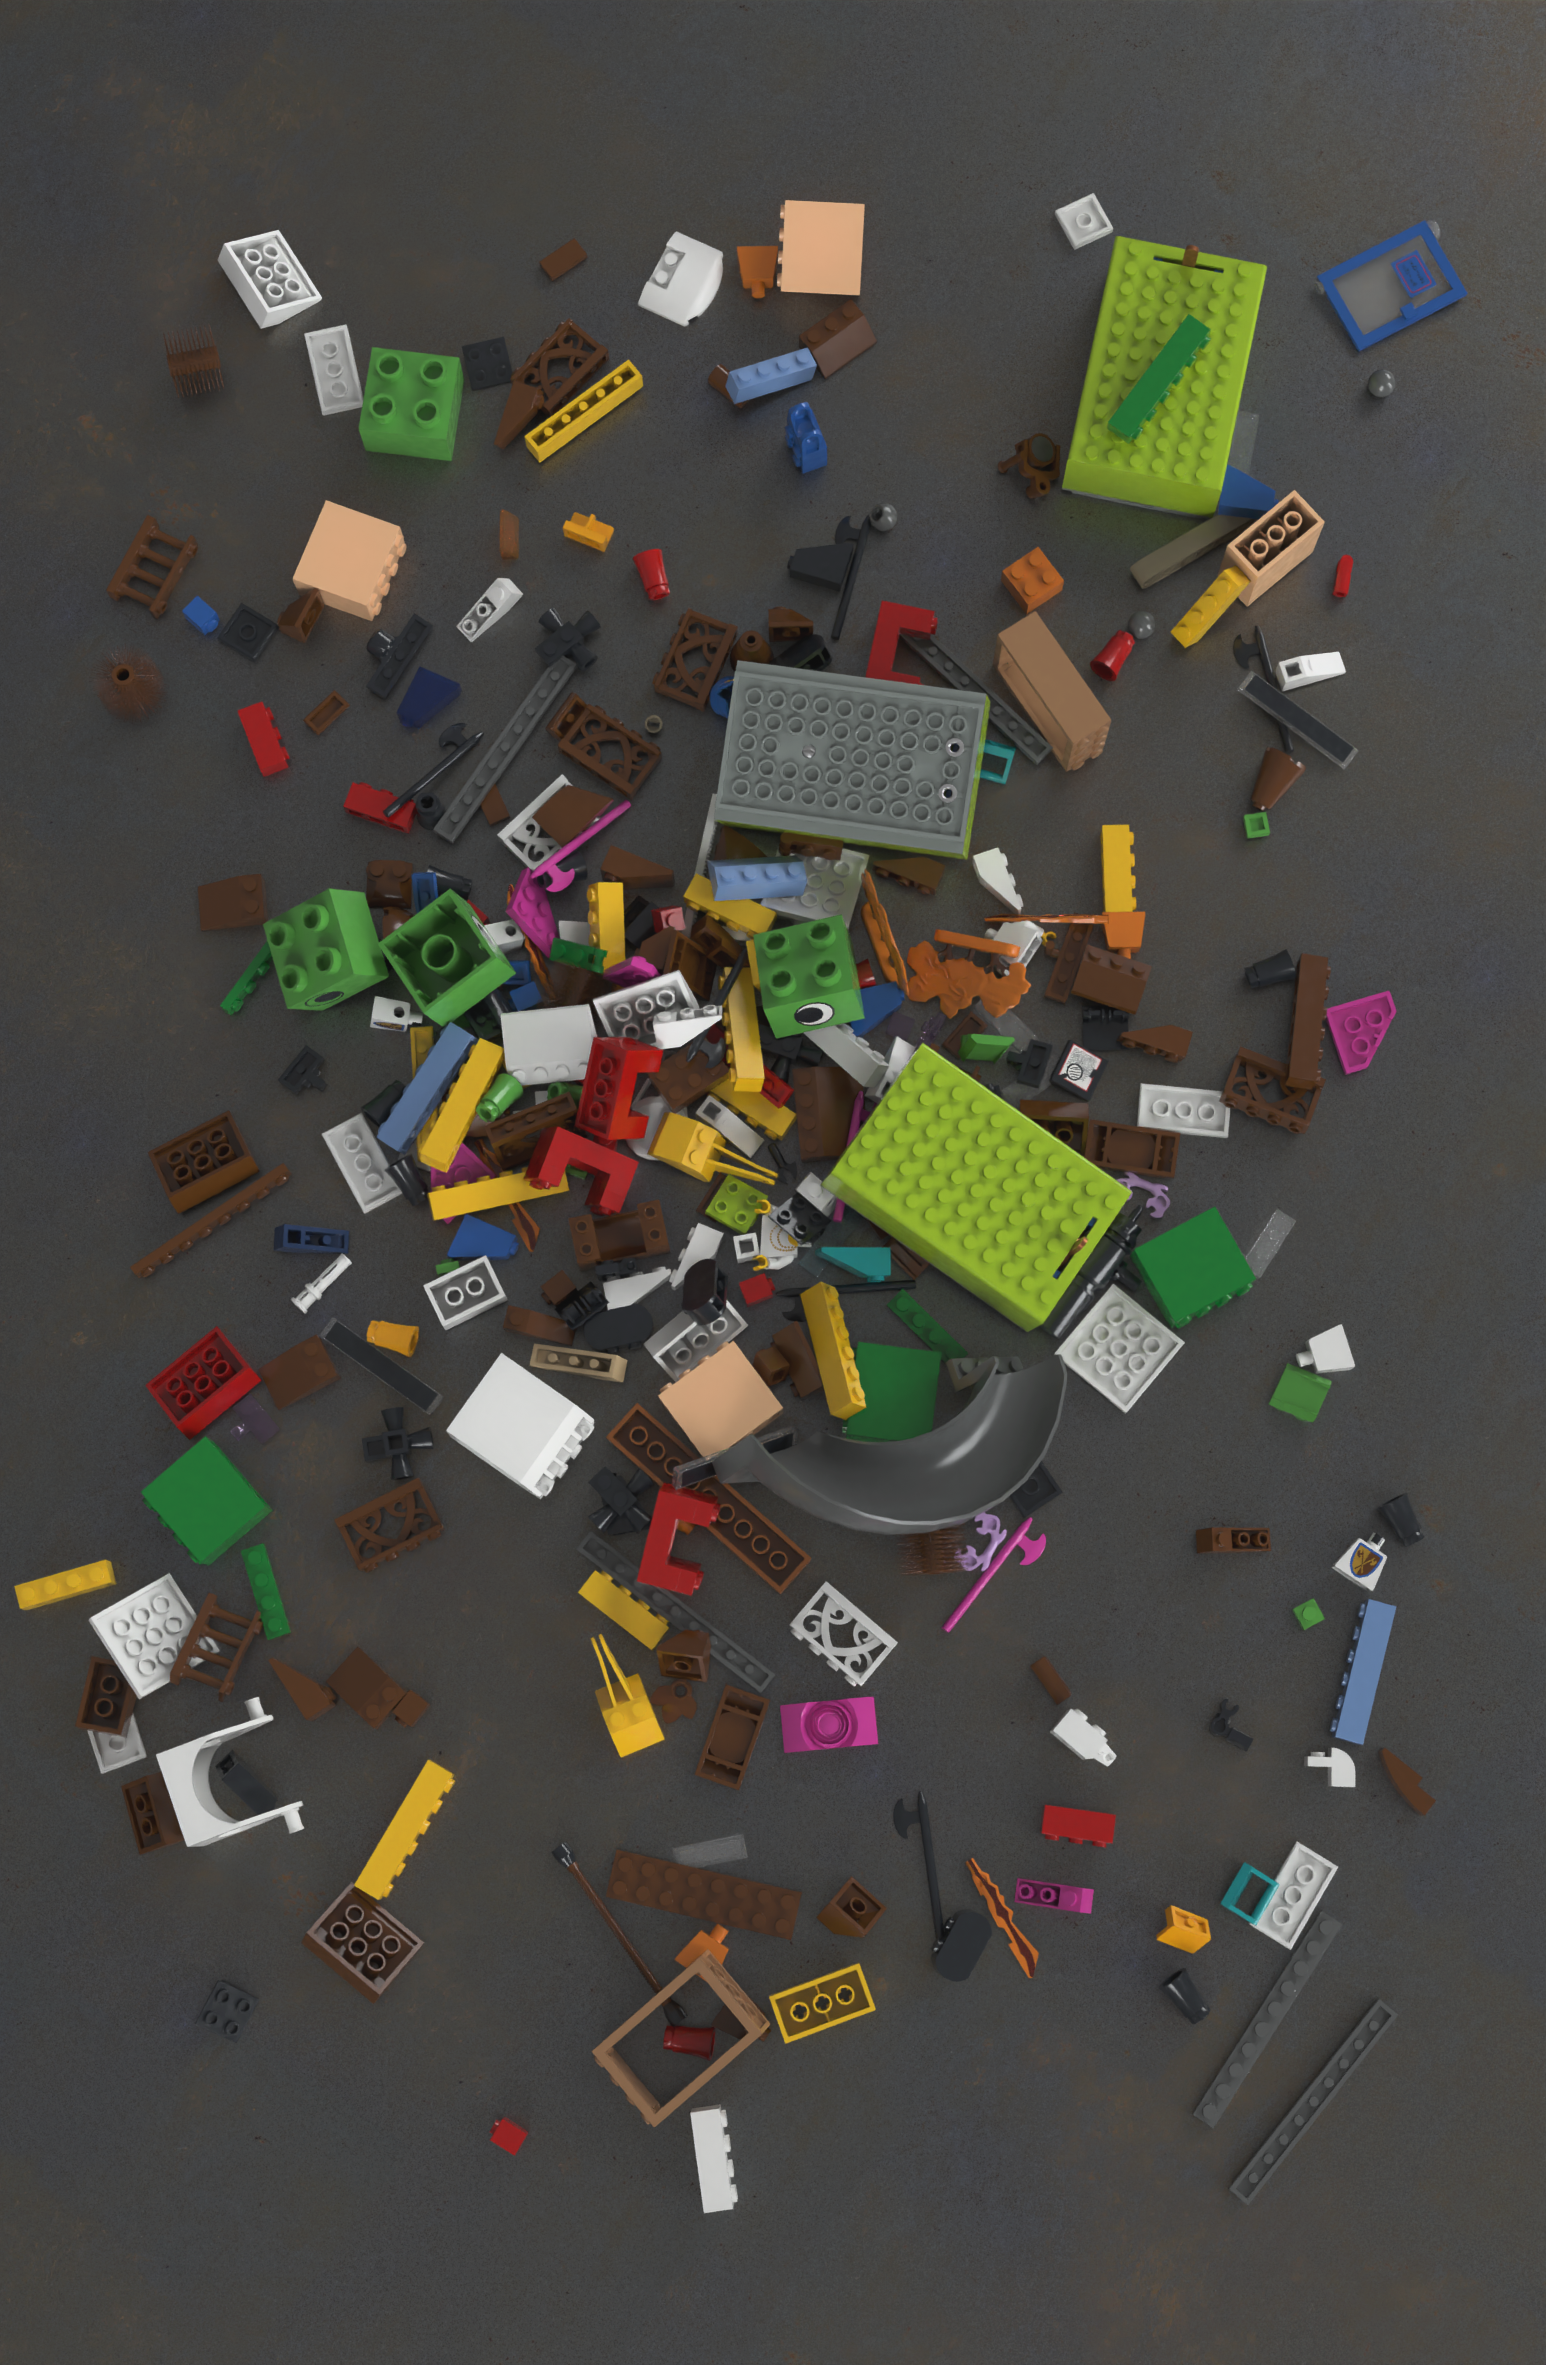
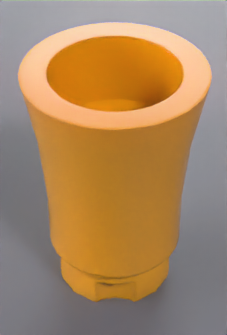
M372 1320L367 1330V1342L375 1343L376 1346L412 1357L419 1338V1327Z

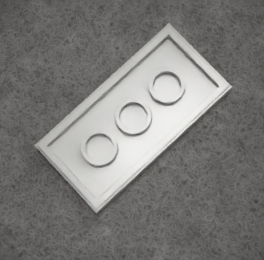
M347 324L304 333L322 415L325 416L362 407L364 398Z
M1141 1083L1136 1126L1181 1134L1227 1138L1230 1108L1226 1107L1224 1103L1219 1102L1223 1091Z
M362 1113L322 1133L326 1144L364 1214L402 1194L393 1179L384 1171L390 1164Z
M1296 1841L1274 1878V1881L1280 1885L1256 1926L1250 1922L1248 1924L1291 1950L1338 1866Z

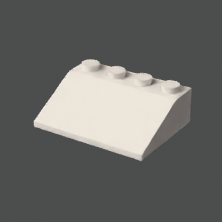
M279 230L224 243L218 262L261 329L280 324L321 301V295Z
M679 970L593 999L608 1037H631L654 1047L657 1046L653 1028L654 1015L664 1011L670 1013L680 1012L685 1008L700 1009L696 998Z
M589 1004L501 1014L507 1073L516 1078L521 1086L585 1079L593 1037H597Z

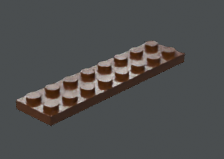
M617 1849L606 1897L791 1940L802 1892Z

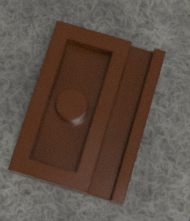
M893 1237L883 1246L890 1247L891 1258L913 1280L930 1265L929 1262Z

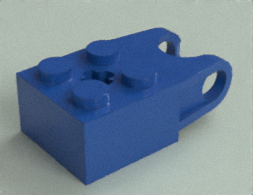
M804 402L791 407L788 410L787 426L784 427L786 432L785 441L788 448L793 449L794 455L792 457L796 468L800 467L802 474L826 466L827 445L809 403Z

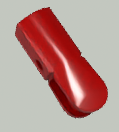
M1343 555L1337 563L1332 592L1334 596L1346 597L1348 594L1353 567V558L1350 555Z

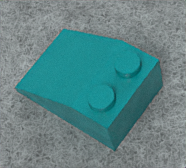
M821 1247L815 1250L816 1256L859 1278H867V1282L884 1281L885 1277L891 1275L890 1247Z

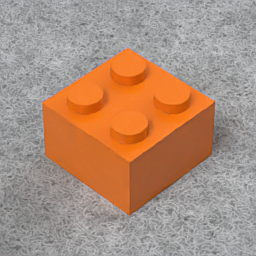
M1039 547L1002 571L1001 582L1026 615L1061 592L1064 585L1063 578Z

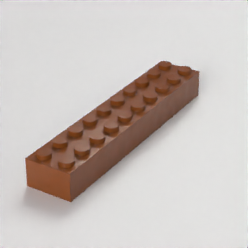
M638 1403L633 1406L606 1436V1439L635 1466L640 1468L660 1488L663 1483L681 1487L684 1471L705 1464ZM717 1475L683 1486L684 1488L718 1496L717 1503L721 1504L716 1522H711L709 1528H705L780 1595L811 1561V1557L728 1483L720 1484Z

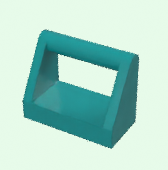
M985 739V753L1008 760L1003 775L981 769L980 778L1005 785L1016 747Z
M1244 1862L1220 1904L1256 1926L1280 1884ZM1255 1875L1269 1883L1252 1915L1249 1916L1235 1906L1252 1876Z

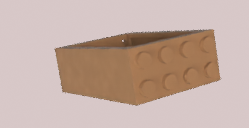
M1034 611L997 635L993 667L1042 738L1053 747L1052 752L1066 772L1070 769L1077 770L1084 764L1086 759L1098 757L1103 752L1102 749L1105 745L1111 719L1037 612Z
M707 1949L592 2050L596 2063L601 2067H605L610 2073L611 2081L616 2086L620 2085L624 2090L628 2102L638 2107L643 2120L647 2124H652L655 2128L761 2036L769 2027L770 2022L710 1950ZM699 1974L700 1976L702 1975L745 2027L746 2035L662 2107L613 2048V2045L692 1976Z

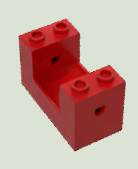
M882 600L865 677L924 685L921 684L920 677L893 672L892 667L899 634L930 640L931 634H936L938 618H935L934 611Z
M593 1037L575 1126L607 1140L644 1138L649 1116L630 1109L638 1073L659 1072L664 1050L631 1037Z
M549 1127L542 1129L524 1180L530 1182L529 1186L535 1189L542 1190L544 1188L549 1190L550 1187H559L567 1164L595 1176L584 1206L591 1208L590 1212L595 1215L603 1216L604 1214L611 1216V1214L620 1213L639 1162L561 1127Z
M663 1483L658 1492L637 1582L691 1596L695 1589L699 1590L704 1572L700 1571L702 1564L670 1556L679 1520L708 1528L712 1521L716 1522L721 1504L717 1503L718 1496Z

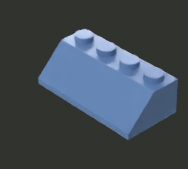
M796 855L713 860L707 862L714 901L803 896L807 883L804 863Z

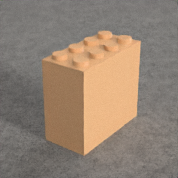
M785 200V205H781L780 218L784 219V228H780L779 241L783 242V251L779 250L778 264H782V273L777 275V287H781V291L860 295L865 204Z
M1295 490L1292 491L1227 545L1218 576L1224 570L1237 565L1251 580L1238 596L1248 607L1313 552L1325 521Z
M326 500L293 576V582L298 594L303 596L316 588L319 590L325 605L373 621L374 616L380 613L382 607L380 602L383 595L386 596L388 594L390 578L396 575L398 559L400 556L403 557L406 551V544L400 526Z
M734 1341L731 1343L724 1342L717 1347V1353L712 1357L706 1355L697 1362L698 1367L694 1370L687 1369L678 1376L680 1378L679 1381L673 1385L670 1382L659 1390L661 1392L658 1395L660 1402L705 1464L716 1460L748 1435H755L783 1414V1407Z

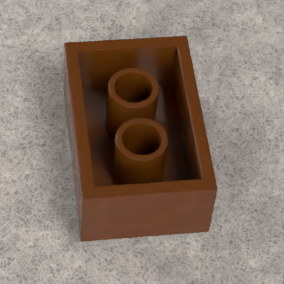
M692 1043L660 1064L659 1072H647L649 1081L670 1111L675 1114L729 1079V1069L722 1060L713 1068H705L708 1063V1057L701 1051H698L696 1056L690 1062H687V1053Z
M91 1657L75 1727L127 1738L137 1695L114 1660Z

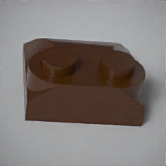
M374 860L368 862L366 868V900L368 907L411 909V874H413V863L401 860Z

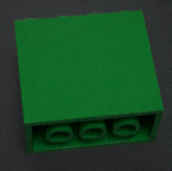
M1216 1207L1135 1248L1130 1255V1259L1170 1329L1175 1326L1177 1329L1184 1327L1190 1323L1191 1317L1195 1315L1197 1318L1208 1314L1214 1305L1219 1308L1227 1304L1235 1294L1238 1297L1250 1291L1253 1287L1252 1283L1256 1280L1255 1275Z
M858 1342L857 1348L853 1347L852 1350L854 1352L856 1369L859 1372L861 1388L865 1394L866 1408L843 1420L842 1433H846V1439L865 1442H892L911 1439L932 1432L942 1352Z
M206 1436L141 1491L144 1496L142 1499L144 1504L150 1510L160 1514L157 1519L165 1528L168 1527L174 1531L172 1534L173 1538L180 1545L187 1546L189 1549L187 1554L195 1563L198 1562L200 1565L202 1563L208 1566L273 1511L217 1444Z

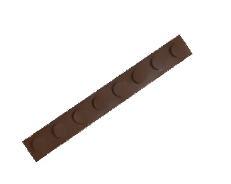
M282 1163L130 1268L139 1278L151 1275L155 1271L154 1268L161 1263L166 1264L170 1262L178 1251L189 1249L193 1245V1241L199 1237L204 1238L212 1233V1228L218 1224L223 1225L230 1221L231 1215L237 1211L243 1212L249 1208L250 1202L256 1198L262 1199L270 1193L269 1189L275 1185L281 1186L286 1183L291 1172Z

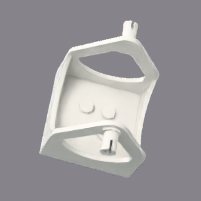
M259 1697L244 1702L251 1719L249 1722L206 1735L156 1754L187 1847L211 1844L279 1816L285 1817L289 1834L304 1829L298 1814L299 1807L303 1806L302 1801L238 1821L227 1815L218 1806L211 1793L209 1769L212 1758L223 1742L274 1720L272 1715H264Z

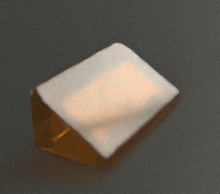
M503 509L500 511L501 558L518 559L519 519Z

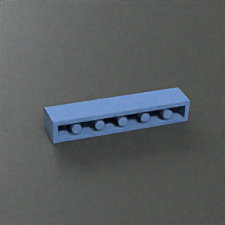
M452 1022L445 1026L440 1033V1038L436 1045L429 1049L427 1059L417 1068L416 1076L404 1088L402 1098L392 1107L391 1115L379 1127L376 1138L406 1155L458 1074L462 1064L467 1060L471 1046L473 1044L476 1045L478 1039Z
M1371 1599L1365 1600L1364 1604L1361 1603L1359 1606L1358 1617H1361L1359 1627L1355 1626L1353 1630L1352 1640H1355L1353 1649H1349L1346 1660L1350 1664L1348 1672L1344 1671L1341 1679V1685L1344 1688L1342 1695H1338L1335 1708L1338 1709L1337 1717L1332 1719L1330 1731L1333 1732L1332 1738L1357 1745H1363L1396 1606Z

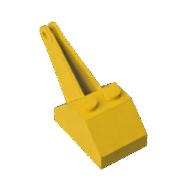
M664 1112L647 1153L703 1182H710L714 1171L774 1186L775 1181L770 1178L718 1162L721 1155L772 1178L778 1177L777 1173L725 1149L727 1140L717 1130L699 1121L672 1112Z
M599 1634L598 1636L606 1656L620 1681L610 1684L595 1638L592 1637L591 1641L598 1656L606 1687L596 1690L595 1694L610 1735L622 1758L663 1741L665 1738L639 1673L626 1678L607 1646L603 1635Z

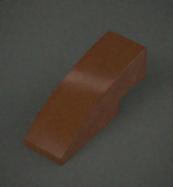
M705 915L692 925L690 938L707 950L706 957L723 969L724 967H733L743 950L734 938L709 915ZM749 957L743 966L744 968H750Z
M1380 1748L1378 1754L1393 1786L1410 1807L1420 1816H1425L1436 1800L1417 1786L1423 1777L1389 1750Z

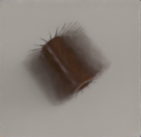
M200 327L204 348H201L196 330L199 349L196 348L191 329L195 350H192L186 329L190 351L187 349L182 331L185 352H183L177 330L180 353L177 348L174 332L172 331L177 352L175 354L169 332L168 338L172 354L169 353L165 334L163 333L168 354L166 355L178 398L179 393L175 376L178 377L182 396L184 395L180 381L181 375L187 396L188 392L184 375H187L191 394L193 393L189 374H191L196 394L197 390L193 373H196L200 392L201 386L198 372H200L205 392L206 388L202 371H205L209 390L210 385L206 370L210 372L214 391L215 386L211 369H214L219 388L216 368H218L223 385L220 371L221 363L211 329L210 335L213 346H210L205 328L208 347H206Z
M128 649L127 660L125 654L120 659V653L116 659L111 652L117 665L115 664L114 666L110 661V665L106 670L100 669L107 672L102 675L105 677L92 678L106 682L98 683L101 684V687H96L98 688L96 690L101 691L99 692L100 699H102L101 695L104 694L107 698L106 704H108L106 707L110 706V709L115 707L116 710L118 709L122 713L126 709L127 713L130 711V718L131 708L136 713L137 708L141 706L146 714L141 702H144L154 712L150 706L152 702L150 698L157 697L152 695L167 693L164 691H152L153 688L163 686L155 684L160 681L159 678H157L158 680L154 678V676L160 677L157 675V669L155 671L152 670L157 668L155 667L156 665L152 664L150 667L151 659L148 660L149 663L147 664L145 660L143 661L145 656L139 658L137 654L133 655L134 658H132L130 652L128 656Z
M559 964L556 967L559 969L554 970L556 972L558 970V973H551L553 974L551 976H556L555 979L551 977L554 981L553 984L548 982L553 987L546 991L548 992L547 996L544 994L545 998L548 996L552 997L549 999L548 1002L550 1003L546 1007L557 1008L589 1004L591 1014H596L597 1010L593 999L594 996L595 998L603 996L600 992L606 986L607 988L612 987L610 985L608 987V981L604 983L607 979L602 980L603 978H600L599 982V977L601 976L596 975L602 974L592 973L593 971L590 972L581 967H569L567 964L561 966Z
M963 1523L948 1527V1529L944 1528L928 1533L912 1534L913 1536L905 1534V1537L901 1538V1540L905 1541L908 1539L909 1541L904 1544L905 1546H901L899 1550L904 1551L907 1549L912 1552H906L903 1554L905 1556L898 1557L899 1560L905 1558L909 1560V1562L902 1563V1565L906 1566L898 1568L900 1570L903 1568L909 1570L901 1574L936 1575L944 1574L948 1571L965 1570L966 1567L958 1569L956 1566L968 1565L969 1563L960 1565L967 1558L962 1557L959 1559L955 1557L952 1559L950 1556L963 1554L961 1551L967 1550L965 1547L962 1549L958 1548V1546L963 1545L962 1542L954 1543V1541L959 1540L958 1537L964 1536V1533L959 1532V1534H956L954 1531L960 1530L958 1527L965 1526L966 1524Z

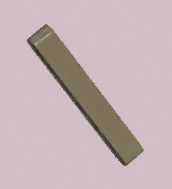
M1216 515L1140 559L1131 566L1130 571L1141 588H1147L1244 532L1259 519Z

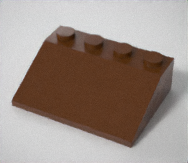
M842 1067L792 1069L802 1163L838 1160L847 1146L854 1103L859 1091H863L864 1097L863 1086ZM864 1098V1104H863V1109H864V1110H866V1108H865V1098ZM860 1121L859 1129H860V1127L863 1125L864 1122Z
M229 1110L148 1152L165 1193L178 1214L260 1172Z
M353 1882L346 1887L307 1931L301 1942L373 2004L388 1989L424 1944L422 1940L365 1892L354 1886Z

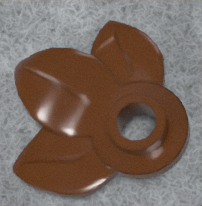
M676 1679L670 1686L658 1687L650 1699V1703L662 1706V1716L666 1724L676 1721L682 1714L686 1718L692 1719L697 1710L696 1701L691 1696L692 1686L685 1679ZM679 1686H683L685 1688V1693L683 1695H678L676 1693V1689Z

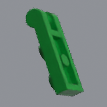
M553 938L549 960L569 963L572 966H580L583 969L603 973L604 957H607L608 951L560 938Z

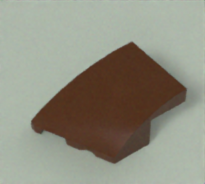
M567 785L548 800L532 818L563 848L576 838L580 832H584L597 816H601L614 800L610 797Z
M726 825L720 828L721 835L719 843L715 847V857L713 860L767 857L752 842Z

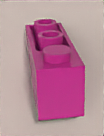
M1017 1878L1014 1902L1091 1914L1094 1889Z

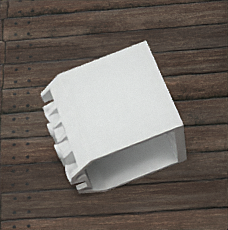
M501 1353L446 1431L452 1439L541 1500L543 1496L546 1497L552 1490L556 1477L561 1479L568 1469L566 1463L570 1457L575 1459L582 1449V1446L579 1444L590 1436L594 1430L595 1420L570 1400Z

